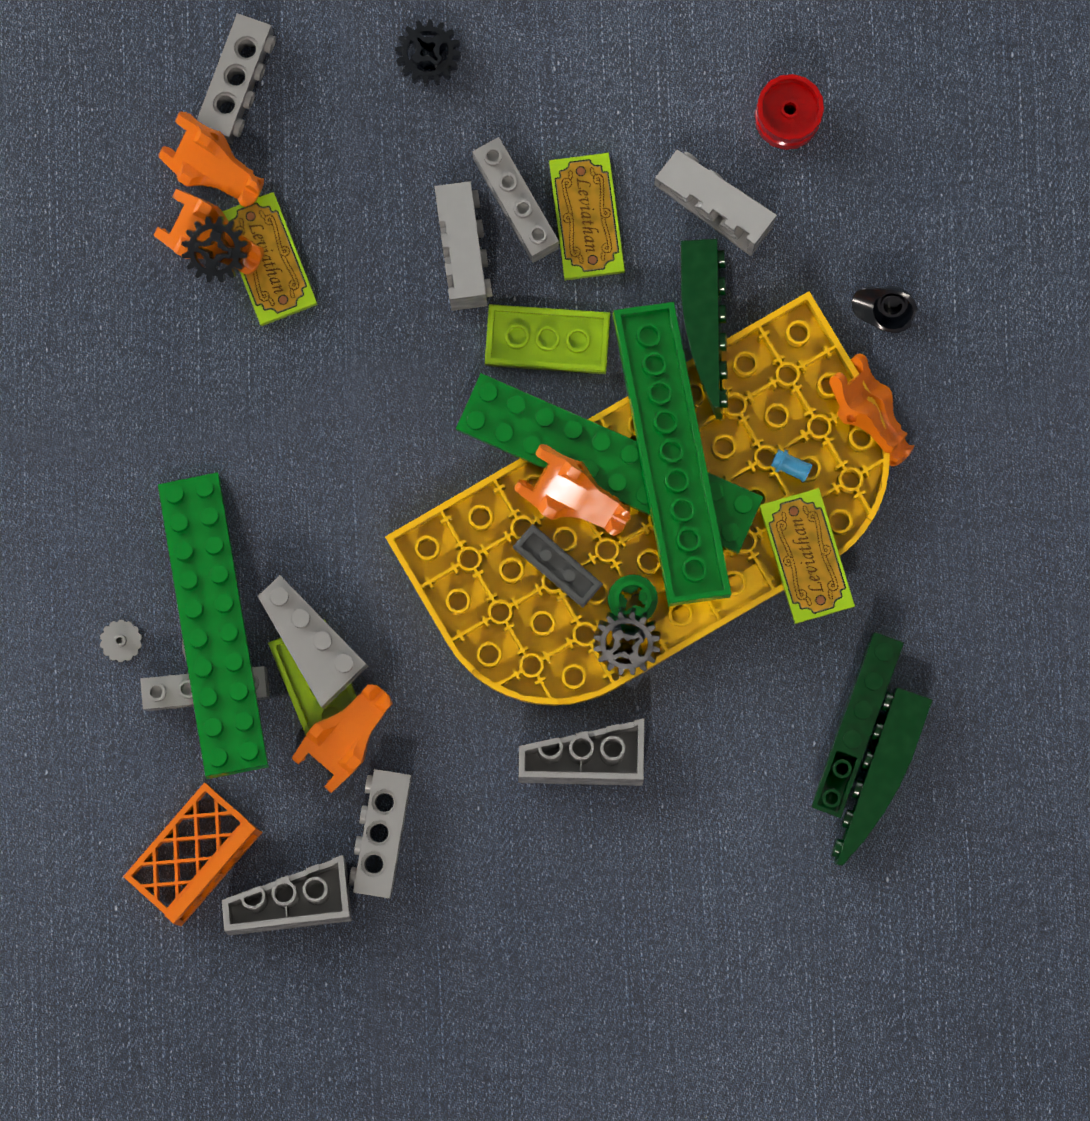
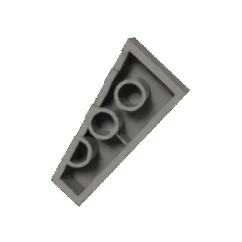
M676 150L655 177L654 185L749 256H752L772 230L777 215L726 182L715 171L708 170L700 165L699 160L687 151L682 153Z
M471 181L434 186L451 310L488 306L487 297L493 296L490 278L484 279L483 268L488 267L486 249H480L478 238L484 237L482 219L476 220L474 208H480L478 190H472Z
M281 575L257 596L321 708L325 709L368 665Z
M644 718L625 724L607 726L606 728L594 731H584L567 737H558L519 746L518 783L642 786Z
M344 855L320 865L311 866L293 875L276 879V881L258 886L223 899L224 931L228 935L352 921L347 865Z

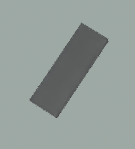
M534 524L528 528L512 547L582 608L603 586V583Z

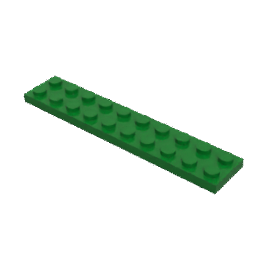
M674 302L613 310L612 315L668 607L730 598L731 589Z
M480 373L457 424L456 431L542 469H545L548 463L537 457L535 452L540 444L548 445L564 456L582 461L601 488L608 491L611 495L618 497L623 504L630 505L631 508L651 516L637 441ZM708 473L722 548L739 554L763 496Z
M217 472L158 484L205 777L212 779L267 768L269 764L220 476Z

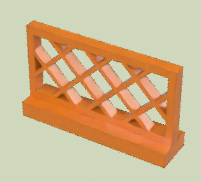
M204 782L123 877L163 912L165 917L173 924L182 927L263 832ZM208 793L214 799L215 812L199 814V801ZM220 805L227 811L220 812ZM233 815L241 822L232 833L221 834V816ZM215 817L216 834L200 835L199 818ZM194 819V836L179 837L178 825L183 820ZM173 832V838H168ZM221 838H227L222 844ZM216 839V852L212 856L201 857L200 840ZM195 841V858L180 859L179 842ZM163 843H173L174 860L158 861V848ZM151 856H152V857H153V861H152V862H147V861L151 858ZM207 861L201 868V862ZM196 862V875L191 880L180 881V864ZM174 864L175 881L159 883L158 866ZM153 866L154 883L141 884L134 878L142 867ZM181 885H186L185 888L181 891ZM175 886L176 898L167 907L160 901L159 887ZM147 888H154V895Z

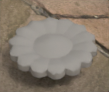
M119 620L118 622L112 621L109 626L104 627V633L100 635L102 640L100 647L103 648V654L109 656L110 660H117L118 662L130 661L133 656L138 655V649L142 647L140 642L142 635L139 634L137 626H133L130 621Z

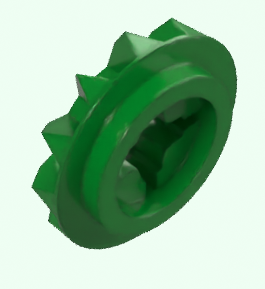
M639 575L621 577L612 585L609 591L608 604L610 611L615 616H618L619 608L622 607L625 611L628 600L624 598L621 592L632 595L640 588L638 600L645 607H638L637 605L632 607L636 608V615L639 617L642 613L646 612V620H648L654 614L658 603L655 587L648 579ZM632 607L625 611V614H630Z

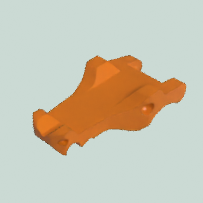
M179 112L175 122L186 132L176 152L170 147L163 146L158 157L177 175L178 181L185 186L217 188L238 199L239 204L243 207L254 204L263 189L264 178L255 176L252 169L247 168L245 164L235 158L227 139L220 131L203 125L187 112Z
M176 189L172 197L178 202L183 203L184 206L171 232L157 227L153 235L182 257V254L188 252V247H184L181 244L183 241H190L186 231L188 229L197 230L194 222L200 221L203 225H206L205 219L208 216H211L214 223H216L219 216L224 217L225 225L229 221L217 205L188 192ZM212 229L203 232L198 240H207ZM225 232L226 241L230 246L235 247L232 238ZM241 235L239 237L240 240L248 241L249 243L242 247V251L248 253L249 257L240 259V262L245 267L238 270L245 275H251L257 270L263 258L264 248ZM216 241L215 244L204 247L213 251V257L219 253L228 252L219 248ZM196 252L198 259H204L201 253ZM225 258L220 262L229 265L233 259Z
M860 353L856 354L851 358V361L859 375L847 382L846 376L838 372L829 380V384L839 404L837 415L844 424L858 426L870 434L885 453H890L889 466H897L911 454L914 445H909L906 442L905 438L908 433L901 429V425L894 416L892 391L872 375L867 357ZM863 381H864V383L866 384V386H867V388L869 389L870 392H868V391L864 388ZM868 396L875 400L877 406L867 400ZM880 412H881L883 421H884V423H885L886 429L884 428V426H883V424H882L881 417H880Z
M540 444L535 454L548 463L534 487L529 482L519 479L514 487L515 491L533 504L543 516L551 520L561 517L581 518L603 527L613 536L621 533L631 518L630 505L623 504L618 497L611 495L608 491L601 488L582 461L564 456L550 446Z
M368 684L343 711L316 722L307 732L292 756V760L299 765L308 754L313 756L334 775L324 786L332 793L364 762L372 731L386 711L393 705L390 695L378 685Z

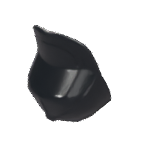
M885 286L883 288L864 287L858 289L852 298L853 313L859 319L890 333H899L910 328L915 313L918 310L913 297L907 291L897 286Z

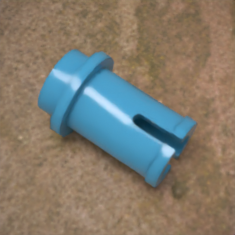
M778 449L771 463V466L776 468L775 472L778 473L780 470L805 482L812 464L787 454L788 450L786 449L784 452Z

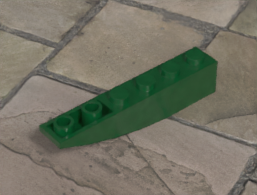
M717 239L681 241V298L684 323L694 365L703 391L716 419H723V408H728L727 389H722V380L728 379L727 361H722V351H727L726 333H721V323H727L726 305H721V296L726 295V279L721 277L720 268H726L725 250L719 249Z
M876 632L871 634L831 745L811 808L841 818L904 642Z
M898 687L893 690V693L887 692L882 705V710L886 711L883 722L877 721L871 738L876 740L873 751L867 750L861 768L866 769L863 780L856 781L851 797L855 798L856 801L852 810H846L841 826L846 828L842 840L836 839L831 856L836 857L834 864L838 866L845 864L864 842L886 811L911 763L932 699Z

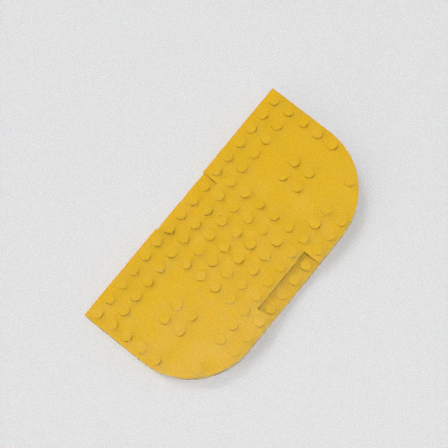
M810 291L727 338V351H722V361H727L728 379L722 380V389H727L728 408H723V419H716L703 391L693 358L686 362L707 472L763 496L760 505L819 488L841 557L866 531L880 507L887 486L890 453H885L866 431L858 426L844 424L838 417L839 404L829 384V380L834 374L840 372L846 376L847 382H849L859 373ZM863 381L864 388H865L868 392H870L869 389L867 388L866 384H865L864 381ZM628 396L587 419L637 441ZM868 396L867 400L877 406L875 400ZM880 412V417H881L882 424H883L884 428L886 429L885 423H884V421H883V418H882V415H881V412ZM778 449L783 452L786 449L788 450L787 454L812 464L805 482L783 471L775 472L776 468L772 467L771 463ZM522 459L516 460L385 536L444 640L460 663L474 677L491 689L507 697L537 705L558 706L586 702L603 696L646 672L640 667H636L635 675H631L629 669H625L624 673L619 675V668L616 666L609 671L607 670V660L604 662L598 661L599 654L602 651L597 652L593 649L594 643L598 642L593 639L594 632L601 631L598 628V623L600 620L608 622L606 618L607 613L611 612L608 604L609 591L612 585L621 577L627 575L642 576L653 584L657 592L658 603L656 610L646 622L655 620L656 628L653 631L661 633L660 640L656 641L661 644L660 652H654L656 655L655 663L647 661V670L784 591L760 508H758L739 554L723 548L731 589L730 598L668 607L651 516L630 507V520L626 523L623 531L615 536L609 534L603 527L581 518L561 517L551 520L543 516L533 504L514 489L519 479L529 482L534 487L544 469ZM532 524L603 583V586L584 608L579 606L512 548ZM640 588L632 595L621 592L624 598L628 600L625 611H628L633 605L645 607L638 600ZM611 630L606 637L607 645L614 639ZM622 638V643L628 642L630 645H632L633 640L631 639L630 641H626L624 638ZM647 638L640 644L643 652L648 646Z

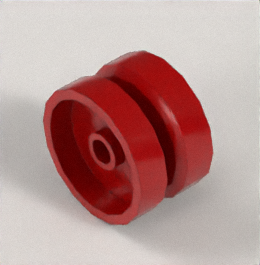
M795 74L780 75L769 81L760 92L754 114L756 129L762 139L771 146L783 150L798 149L809 143L818 131L824 112L823 97L817 86L806 77Z

